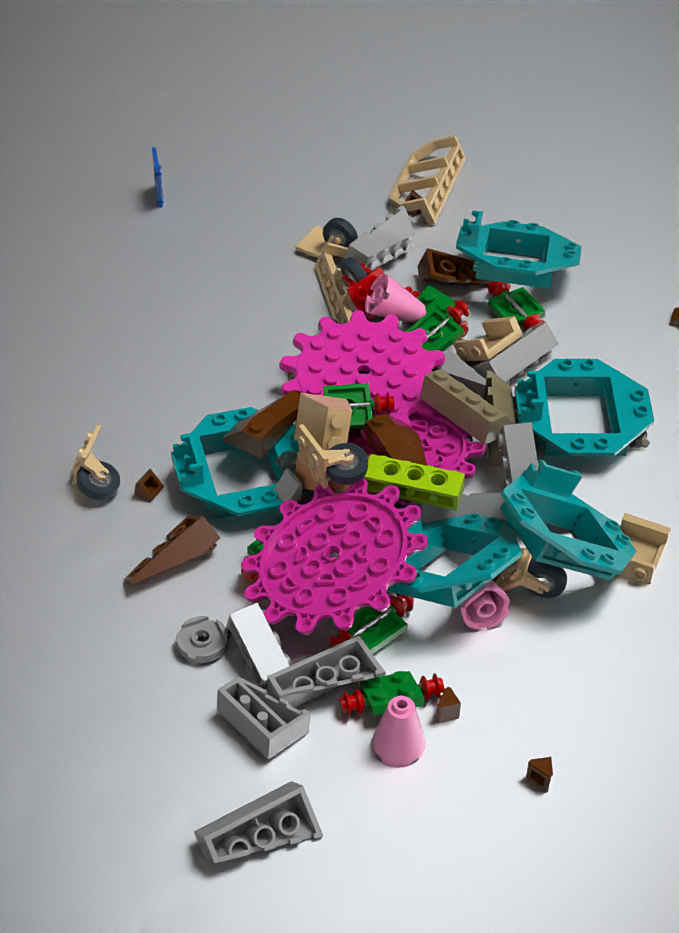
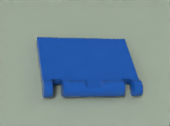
M152 147L157 206L163 207L165 204L163 200L162 173L160 172L162 169L158 162L156 147Z

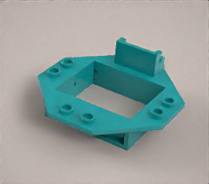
M475 210L471 214L476 220L471 222L469 219L464 218L463 226L460 228L456 242V249L474 258L473 271H477L476 279L547 289L551 288L553 271L580 264L582 247L544 226H539L537 223L522 224L516 220H509L508 222L502 221L482 225L483 211ZM488 250L542 258V263L509 257L486 255Z
M553 359L539 371H527L529 378L527 380L518 379V383L515 385L514 395L518 424L532 423L533 433L540 437V446H544L545 455L627 456L629 444L654 424V415L648 389L599 359ZM547 396H605L611 433H552Z
M253 407L206 415L191 433L180 436L181 441H183L180 445L172 444L173 452H171V459L181 492L206 502L208 510H213L215 519L277 509L283 503L274 490L277 484L217 495L205 455L237 449V447L224 442L223 437L236 423L258 411V409ZM294 424L289 427L268 451L278 482L286 469L289 468L294 474L296 472L299 444L294 439L296 426Z
M543 460L538 461V469L536 471V466L530 463L527 470H524L517 479L501 492V496L505 501L500 509L534 560L612 581L616 574L620 575L637 552L630 543L631 539L621 531L620 525L616 521L609 519L572 494L582 479L578 471L572 470L570 472L547 465ZM545 523L573 530L578 539L550 532Z
M478 513L421 523L420 519L408 529V532L424 534L428 540L427 548L422 552L410 555L405 561L416 568V580L410 584H393L387 591L456 608L522 556L512 525L509 521L501 520L498 517L480 516ZM445 550L474 555L447 576L419 570Z

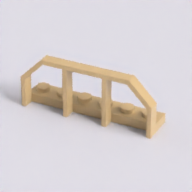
M456 135L432 140L410 154L389 195L390 202L394 207L399 208L402 205L407 212L421 209V214L428 225L436 223L466 160ZM451 147L447 157L442 156L420 161L435 150ZM441 168L437 177L435 175L408 181L413 173ZM431 187L426 199L420 198L406 202L399 200L401 193Z
M328 242L314 266L334 322L345 324L350 322V316L352 315L349 304H354L349 294L344 291L341 283L343 274L340 268L336 269L332 255L345 258L348 248Z

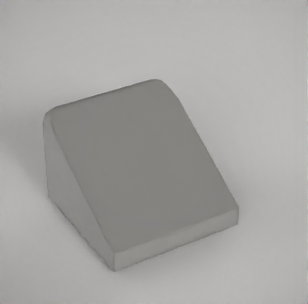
M288 468L283 473L274 490L282 502L287 500L297 502L302 497L303 483Z

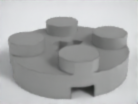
M197 616L185 621L181 625L182 629L176 636L177 648L180 654L188 659L190 664L198 665L210 662L225 655L228 634L222 622L217 619L216 622L209 620L207 616ZM198 637L209 638L205 642H198Z

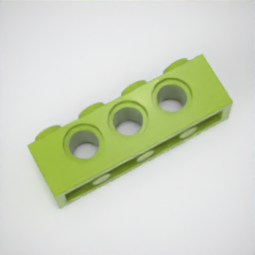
M373 454L370 455L368 470L364 476L368 483L367 492L378 494L388 486H397L400 491L399 499L458 511L465 486L464 473Z

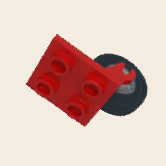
M348 257L340 263V269L343 274L341 279L344 280L345 286L348 287L346 291L356 309L363 311L366 319L372 322L379 316L366 312L367 295L371 297L373 290L370 288L380 275H385L380 266L372 271L363 263L359 264L354 258Z

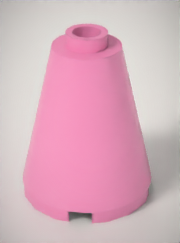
M380 275L370 288L373 290L371 297L368 295L366 297L365 310L371 315L386 317L389 314H394L398 320L414 324L426 315L425 305L389 275Z
M491 580L460 604L461 616L467 626L475 630H480L479 627L487 626L488 629L493 628L507 617L510 599L506 592Z
M396 696L389 701L372 740L375 754L377 753L385 764L395 767L411 765L414 760L420 759L423 756L426 748V738L415 704L406 696Z

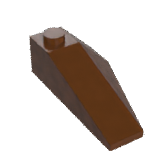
M429 248L426 249L417 266L419 279L425 282L436 284H489L491 282L489 280L476 279L477 271H473L474 260Z
M292 390L239 421L223 437V441L262 459L296 421L300 393Z
M386 413L365 421L368 444L379 456L402 461L406 460L411 463L427 466L419 434L411 426Z
M188 515L166 535L169 539L168 541L157 545L152 550L154 556L151 559L147 557L142 560L124 581L128 584H135L204 553L208 554L217 546L216 542L221 537L203 516Z

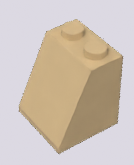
M300 393L294 439L297 440V437H299V426L303 424L322 450H329L337 444L347 443L352 409L347 399Z

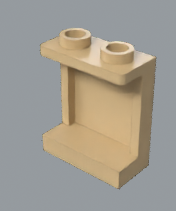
M515 316L487 319L481 323L486 333L485 336L480 339L456 341L453 345L456 354L464 362L489 360L523 336Z
M624 513L620 529L631 539L630 543L637 552L620 574L650 584L668 543L671 528Z

